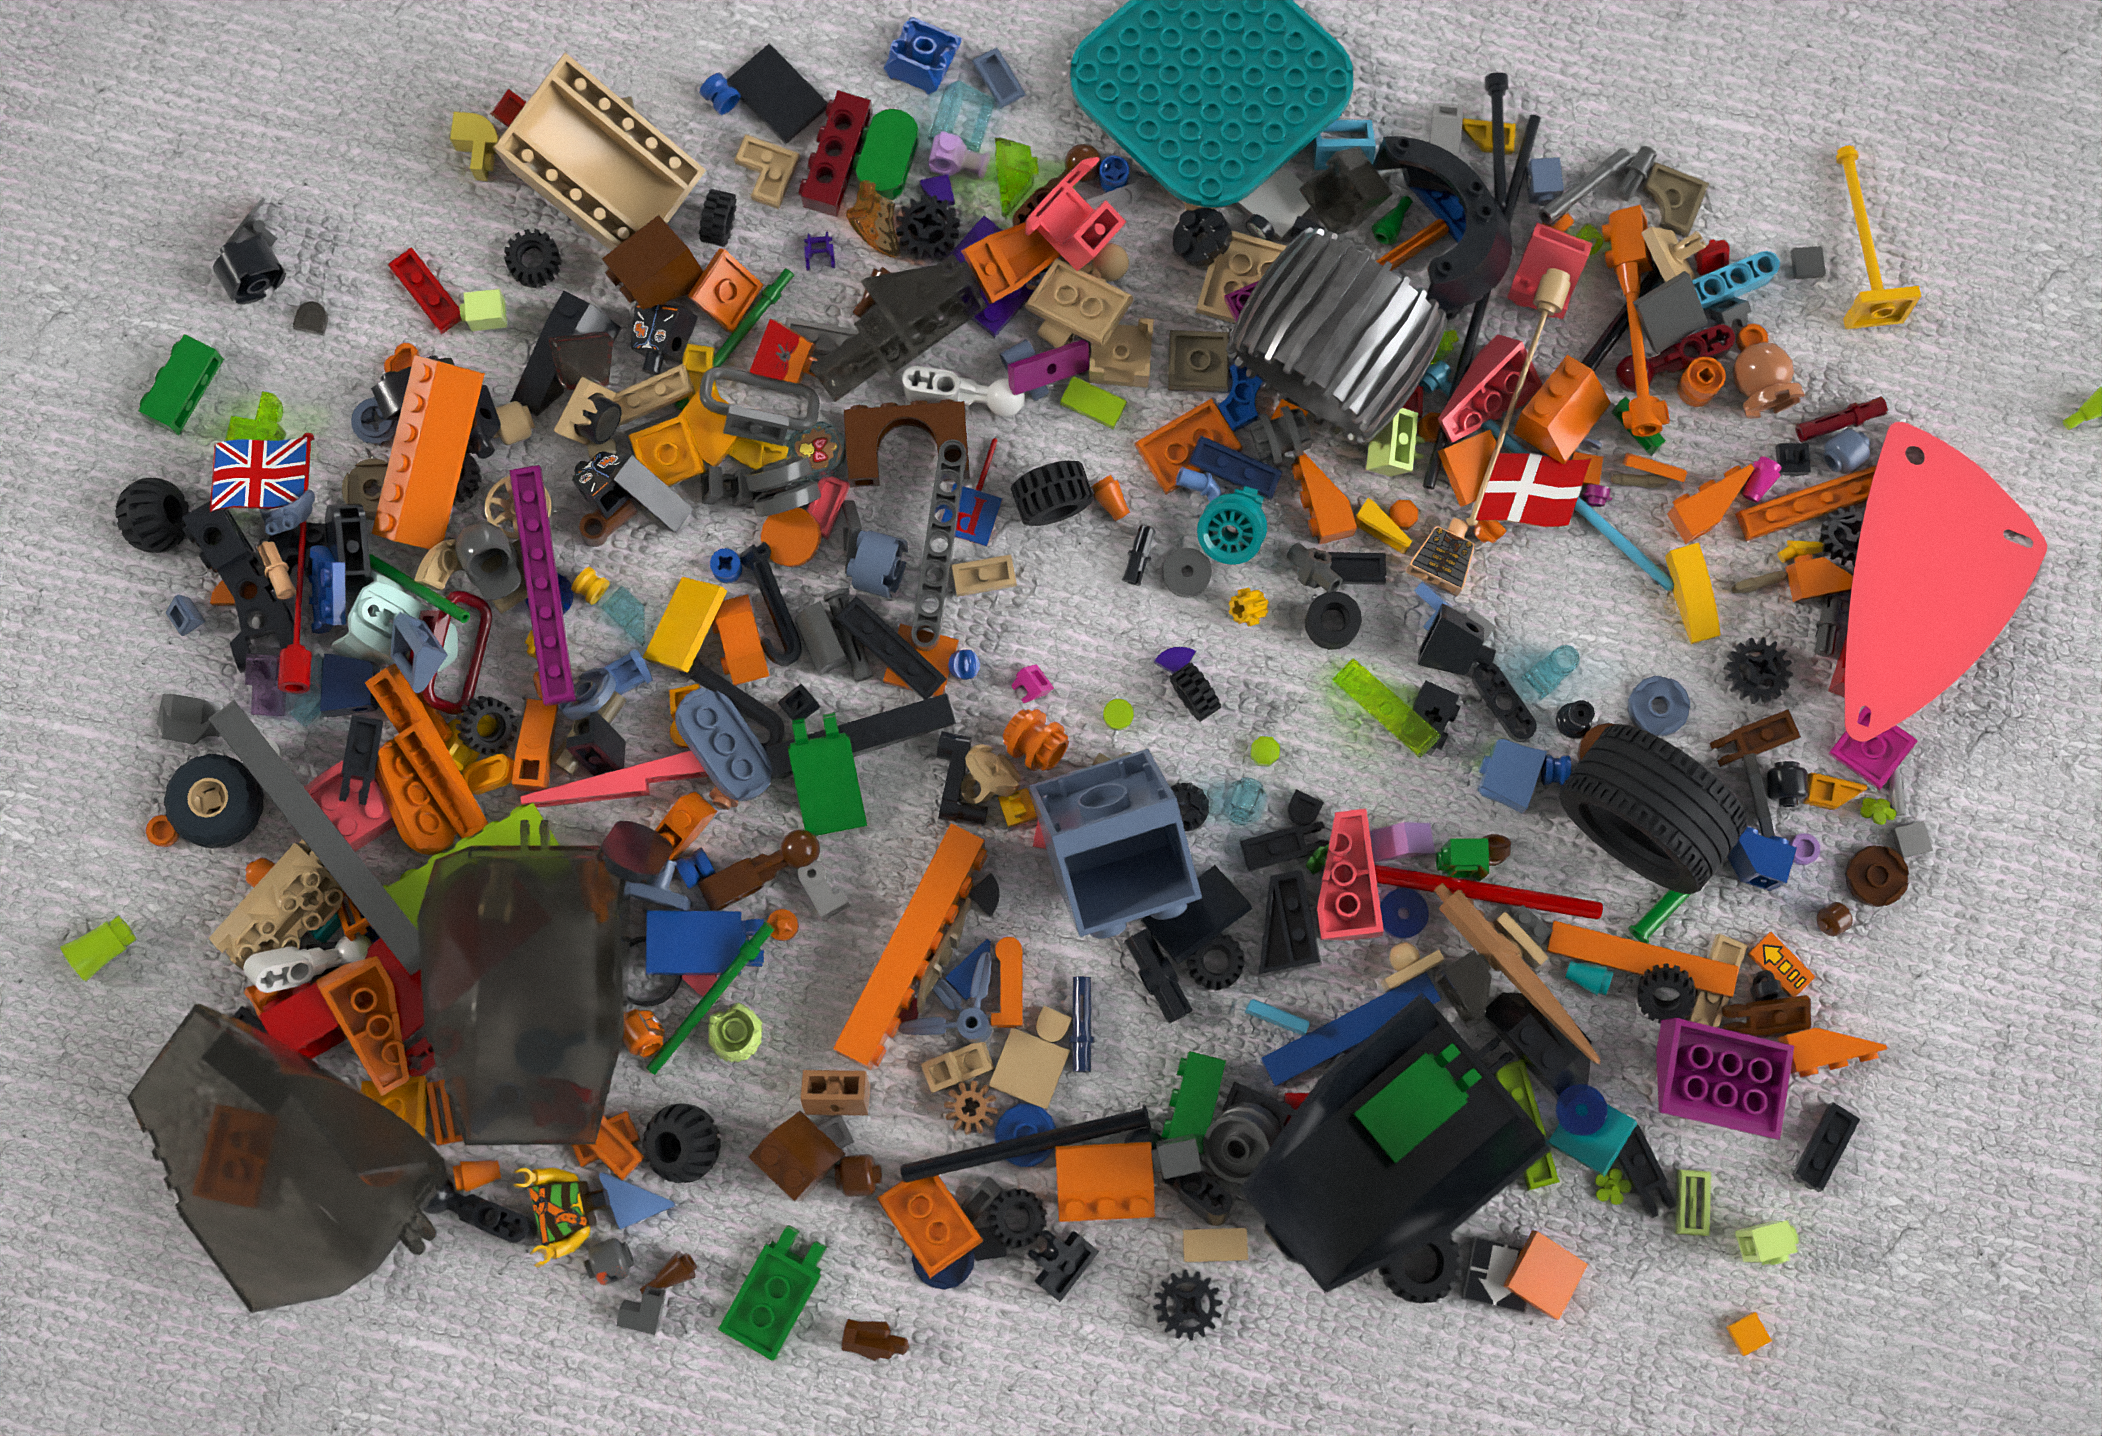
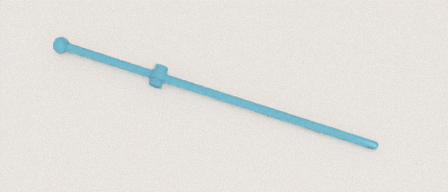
M1441 360L1437 361L1436 364L1429 365L1419 385L1423 386V390L1429 394L1434 390L1440 389L1449 396L1452 383L1448 381V376L1452 372L1451 368ZM1489 419L1481 424L1486 431L1491 429L1494 438L1498 439L1501 427L1496 422ZM1506 432L1502 443L1511 453H1529ZM1578 496L1574 508L1665 590L1671 591L1674 588L1673 580Z

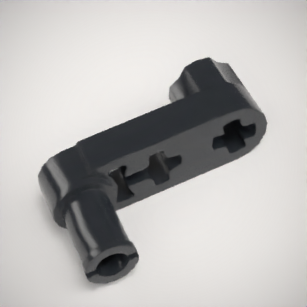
M941 731L936 758L949 760L950 764L938 819L957 823V820L985 826L988 807L964 803L960 799L961 786L967 766L965 757L970 751L972 737Z

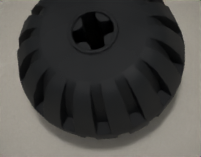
M142 478L128 485L120 494L116 503L117 509L115 510L116 518L118 519L117 525L119 530H122V536L133 547L144 552L162 553L176 547L186 537L183 527L187 525L182 517L190 513L188 510L189 505L185 501L182 491L173 483L160 478Z
M684 1103L672 1104L657 1112L647 1124L644 1132L645 1137H643L642 1148H646V1153L643 1154L646 1161L651 1162L649 1167L661 1178L674 1183H690L702 1178L713 1168L721 1148V1138L717 1137V1134L720 1132L718 1126L713 1125V1118L703 1109Z

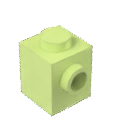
M500 289L463 293L464 303L460 304V315L462 322H466L471 331L507 328L505 298Z

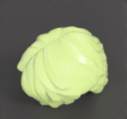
M735 1003L726 1012H716L709 1018L708 1043L715 1054L726 1062L745 1061L751 1055H754L758 1046L762 1043L763 1022L755 1015L753 1010L741 1003Z

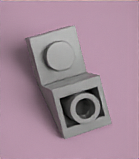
M1433 104L1429 141L1459 157L1463 120L1462 105Z

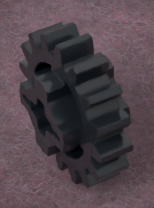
M921 195V202L919 203L913 198L910 199L911 207L902 206L901 213L903 216L896 217L897 225H899L896 228V235L901 237L899 239L901 247L908 245V254L911 255L917 251L921 260L925 254H929L931 260H934L936 252H939L944 257L946 255L945 247L953 249L955 247L953 239H959L960 236L959 230L956 229L960 227V221L958 218H954L956 216L955 208L947 210L948 201L945 199L939 204L937 203L936 195L932 197L931 201H927L925 195ZM940 214L946 220L947 224H945L944 220H940L937 215ZM927 225H932L929 227L928 230H924L926 229ZM909 231H911V234H914L918 237V241L913 239Z
M1850 506L1849 512H1845L1840 507L1836 515L1829 513L1827 521L1822 522L1819 542L1823 543V552L1831 551V560L1839 557L1841 558V565L1844 566L1847 561H1852L1855 567L1865 507L1860 512H1857L1854 506Z
M1764 637L1759 639L1757 644L1753 638H1749L1746 641V645L1740 642L1735 646L1736 652L1731 651L1727 655L1728 659L1732 662H1727L1723 669L1730 671L1731 674L1727 675L1724 679L1725 681H1733L1734 685L1730 691L1739 690L1741 692L1740 700L1750 696L1751 704L1757 703L1759 698H1761L1764 704H1767L1771 701V696L1777 699L1782 695L1780 690L1785 691L1789 688L1790 685L1785 680L1790 679L1793 673L1787 671L1786 668L1792 664V661H1784L1783 656L1787 652L1785 649L1779 652L1775 650L1777 642L1774 641L1768 646ZM1751 652H1759V653H1761L1760 656H1756V657H1754V656H1752V655H1750V654H1749L1748 656L1746 655V654L1751 653ZM1756 666L1761 668L1759 672L1761 674L1760 676L1756 674ZM1758 685L1770 686V688L1764 690L1755 689Z
M1183 1270L1182 1278H1178L1174 1273H1171L1170 1278L1172 1282L1170 1284L1165 1281L1160 1282L1164 1288L1163 1293H1154L1155 1297L1161 1299L1160 1304L1153 1306L1154 1310H1161L1162 1314L1156 1321L1158 1323L1166 1321L1167 1325L1164 1329L1166 1333L1175 1329L1176 1339H1180L1183 1333H1187L1188 1340L1193 1341L1194 1332H1198L1202 1338L1205 1337L1204 1328L1206 1326L1211 1329L1216 1327L1211 1321L1212 1318H1221L1222 1314L1215 1311L1216 1306L1223 1304L1222 1300L1214 1298V1295L1220 1291L1219 1288L1210 1289L1208 1287L1212 1280L1210 1277L1203 1281L1199 1280V1271H1196L1193 1277H1189L1188 1271ZM1182 1283L1196 1284L1188 1292H1182L1176 1287ZM1205 1293L1209 1300L1208 1313L1202 1310L1201 1299ZM1176 1294L1185 1299L1193 1297L1195 1300L1192 1305L1199 1313V1316L1190 1311L1182 1313L1183 1305L1180 1299L1176 1297ZM1168 1296L1174 1301V1312L1170 1317L1166 1308ZM1194 1318L1199 1322L1198 1325L1193 1327L1179 1326L1184 1319Z

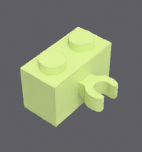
M1401 408L1384 429L1369 442L1366 470L1389 477L1413 471L1414 460L1423 458V454L1416 452L1415 445L1425 443L1424 438L1416 436L1417 412Z

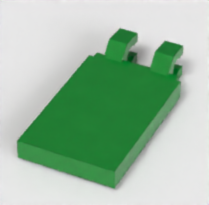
M835 712L823 714L826 736L814 739L808 738L804 718L792 720L795 742L790 743L788 752L804 829L815 836L867 826L850 737L845 732L839 733Z
M1453 1043L1437 1056L1432 1052L1429 1055L1424 1053L1353 1113L1394 1164L1468 1102L1466 1099L1469 1097L1465 1091L1482 1078L1474 1068L1466 1072L1457 1081L1448 1072L1445 1066L1461 1053Z
M790 1225L785 1227L777 1243L771 1241L770 1245L768 1243L765 1244L718 1328L719 1331L771 1361H775L822 1276L820 1274L822 1269L817 1265L827 1249V1246L815 1241L805 1259L791 1252L789 1249L800 1231Z

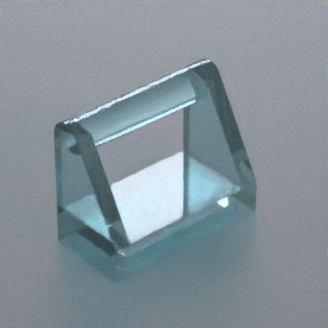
M957 80L944 88L928 140L933 142L934 137L940 134L941 131L956 135L952 132L962 102L965 100L982 105L970 142L960 137L963 144L967 145V150L979 153L996 101Z

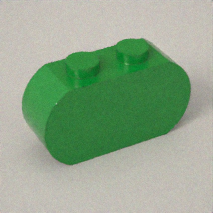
M899 109L880 111L873 116L870 127L865 126L861 139V143L864 146L862 152H857L855 155L853 170H856L860 190L871 200L882 202L883 199L892 201L903 193L919 144L917 123L905 111Z

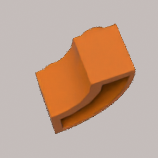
M748 594L724 600L711 624L713 633H719L725 657H721L720 661L724 675H731L733 685L768 677L769 671Z

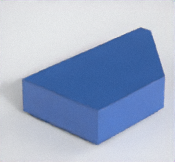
M988 938L945 977L965 1001L971 998L972 979L980 955L983 952L990 953L991 942Z

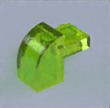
M262 391L255 420L231 415L225 441L237 439L284 440L287 433L277 424L283 417L284 408L282 402L274 393Z

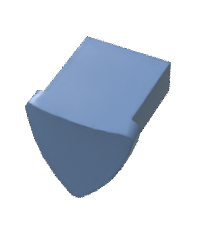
M1425 581L1421 582L1414 590L1436 611L1423 626L1428 631L1442 603L1451 608L1453 607Z
M633 649L629 654L603 667L615 678V691L620 695L644 682L648 684L653 681L651 672L637 649Z

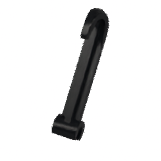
M762 542L757 547L755 544H752L740 554V560L746 568L752 569L785 652L784 655L776 652L768 638H764L761 641V646L766 656L773 663L780 666H789L796 662L801 655V641L769 565L768 559L771 556L769 545L766 542Z
M697 658L693 661L694 667L688 673L679 671L682 676L694 680L704 688L725 694L739 711L768 729L770 739L766 743H761L766 751L767 746L782 742L785 735V725L782 718L776 712L704 666Z

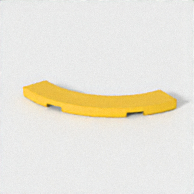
M687 344L682 357V364L685 365L694 390L697 392L700 389L704 373L710 368H714V348ZM714 380L712 391L719 395L716 381ZM695 394L689 396V401L693 398ZM740 437L728 455L741 464L756 470L766 464L788 458L790 449L786 446Z

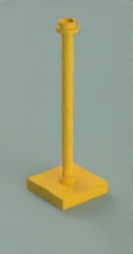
M1843 146L1837 150L1836 162L1842 164L1871 286V291L1859 292L1852 307L1847 311L1843 318L1845 329L1903 324L1922 297L1919 286L1884 289L1855 165L1859 154L1854 146Z

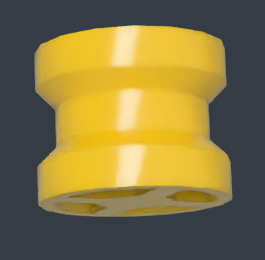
M589 566L576 577L571 590L576 594H582L587 603L594 605L605 594L610 582L605 577H598L596 571Z

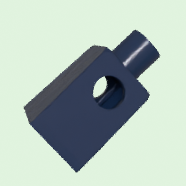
M324 653L320 711L327 717L376 711L378 702L365 682L379 673L380 668L373 662Z

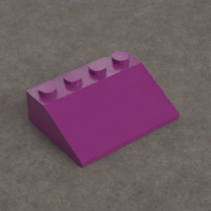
M1679 1018L1661 1020L1656 1049L1659 1113L1780 1140L1794 1046Z

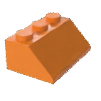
M1567 354L1522 410L1513 434L1560 463L1565 464L1609 408L1611 402L1594 371Z
M1151 1142L1055 1146L1059 1222L1155 1217Z

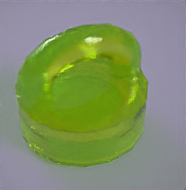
M1586 223L1575 236L1588 242L1592 238L1596 239L1595 245L1591 247L1589 256L1596 254L1603 245V236L1589 223Z

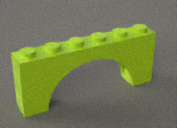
M531 803L528 806L520 805L511 811L509 817L500 822L496 820L487 824L483 828V832L474 837L468 836L456 843L454 849L445 854L441 852L432 856L427 861L428 864L417 870L410 869L400 876L399 881L390 886L383 885V888L436 953L430 934L433 910L448 886L465 873L490 865V861L493 859L509 860L517 863L518 867L536 875L548 888L573 873L574 870L534 803Z

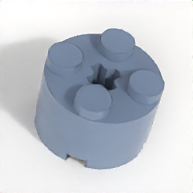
M862 530L857 538L856 546L858 551L855 559L851 558L847 566V576L852 577L854 589L890 599L892 598L890 592L896 593L904 575L906 561H902L901 558L902 552L908 553L907 540L872 530L868 532Z

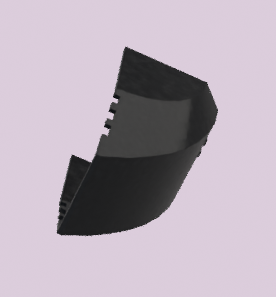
M1422 992L1317 1081L1240 1188V1191L1325 1294L1378 1267L1385 1266L1397 1258L1423 1248V1246L1435 1240L1448 1236L1551 1150L1548 1139L1494 1076L1515 1055L1511 1051L1505 1052L1498 1058L1497 1062L1488 1068L1481 1058L1496 1049L1502 1040L1496 1036L1475 1053ZM1453 1043L1461 1053L1445 1066L1448 1072L1457 1081L1466 1072L1474 1068L1482 1078L1465 1091L1469 1095L1466 1099L1468 1102L1394 1164L1353 1113L1424 1053L1429 1055L1432 1052L1437 1056Z

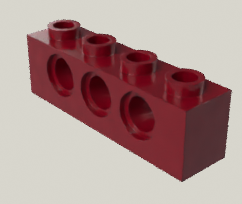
M837 90L835 99L829 100L826 108V117H828L826 125H821L817 134V143H819L816 153L812 152L809 157L807 168L810 172L808 178H803L799 187L798 195L802 198L803 208L834 217L838 216L853 172L855 155L860 151L862 145L861 139L864 128L869 125L873 113L870 99ZM842 123H847L850 125V127L846 130H840L837 128V126ZM834 149L841 151L838 156L828 155V152ZM823 176H830L833 178L828 183H821L818 181Z

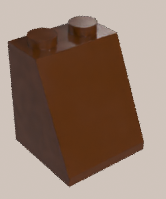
M659 215L602 258L608 267V270L604 273L615 287L621 284L622 287L619 290L630 304L635 301L642 310L689 294L704 272L689 248Z
M800 1110L770 1132L751 1152L748 1158L794 1202L803 1201L846 1153L838 1148Z

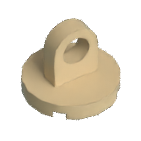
M978 744L973 746L965 757L966 765L970 772L962 782L961 792L964 799L970 804L986 803L994 794L1009 797L1021 785L1019 784L1021 780L1020 774L1014 764L1005 755L1000 753L997 756L992 753L993 748L988 745ZM976 781L981 785V793L978 797L973 790Z

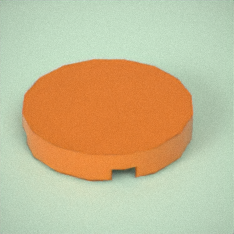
M798 507L768 516L761 532V542H766L771 549L770 559L779 565L792 568L802 566L813 559L822 538L820 525L815 517Z

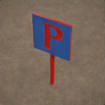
M993 438L976 490L965 486L962 488L955 535L957 538L986 547L1003 499L981 492L998 442L996 438ZM953 484L951 492L956 489L957 484ZM945 509L941 522H947L952 518L953 514L950 510Z

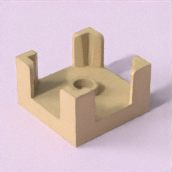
M1139 318L1138 326L1118 324L1103 348L1092 343L1088 383L1148 388L1154 319Z

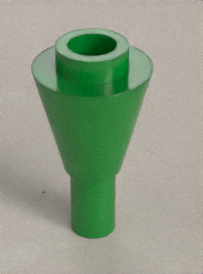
M1404 195L1395 208L1372 225V233L1379 243L1386 245L1397 242L1405 213L1413 203L1409 196Z

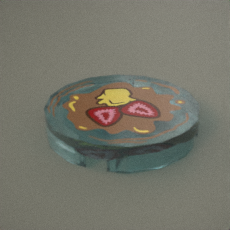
M816 422L808 430L793 432L787 443V447H789L788 453H786L787 458L790 459L803 455L809 456L813 471L804 478L807 480L820 481L833 476L838 471L837 469L841 463L843 465L846 459V444L842 434L833 425L825 422Z

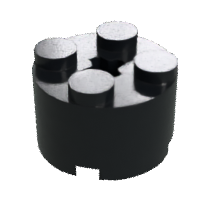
M256 235L238 244L235 241L224 244L220 248L222 254L213 265V271L232 301L235 299L236 303L241 305L250 304L265 298L267 295L264 291L272 286L274 290L278 289L286 277L285 271L262 235Z

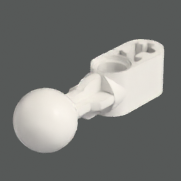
M921 366L908 368L902 377L904 394L910 402L924 400L929 404L951 399L955 402L964 401V404L969 406L974 402L988 404L990 410L996 415L1010 417L1021 410L1025 400L1024 393L1012 394L1008 378H1002L990 386L976 384L972 379L958 377L949 370ZM943 386H950L953 388L949 392H942L939 390Z
M356 933L357 939L351 942L344 936L338 941L335 948L322 950L319 947L308 950H299L292 946L251 955L246 960L243 969L245 975L260 991L268 993L300 986L309 982L313 976L322 974L325 969L341 967L344 964L364 960L367 955V948L373 943L368 937Z

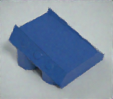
M911 16L904 23L899 39L894 40L890 45L889 58L884 66V70L890 80L892 78L898 79L924 90L929 95L937 91L962 39L958 35Z

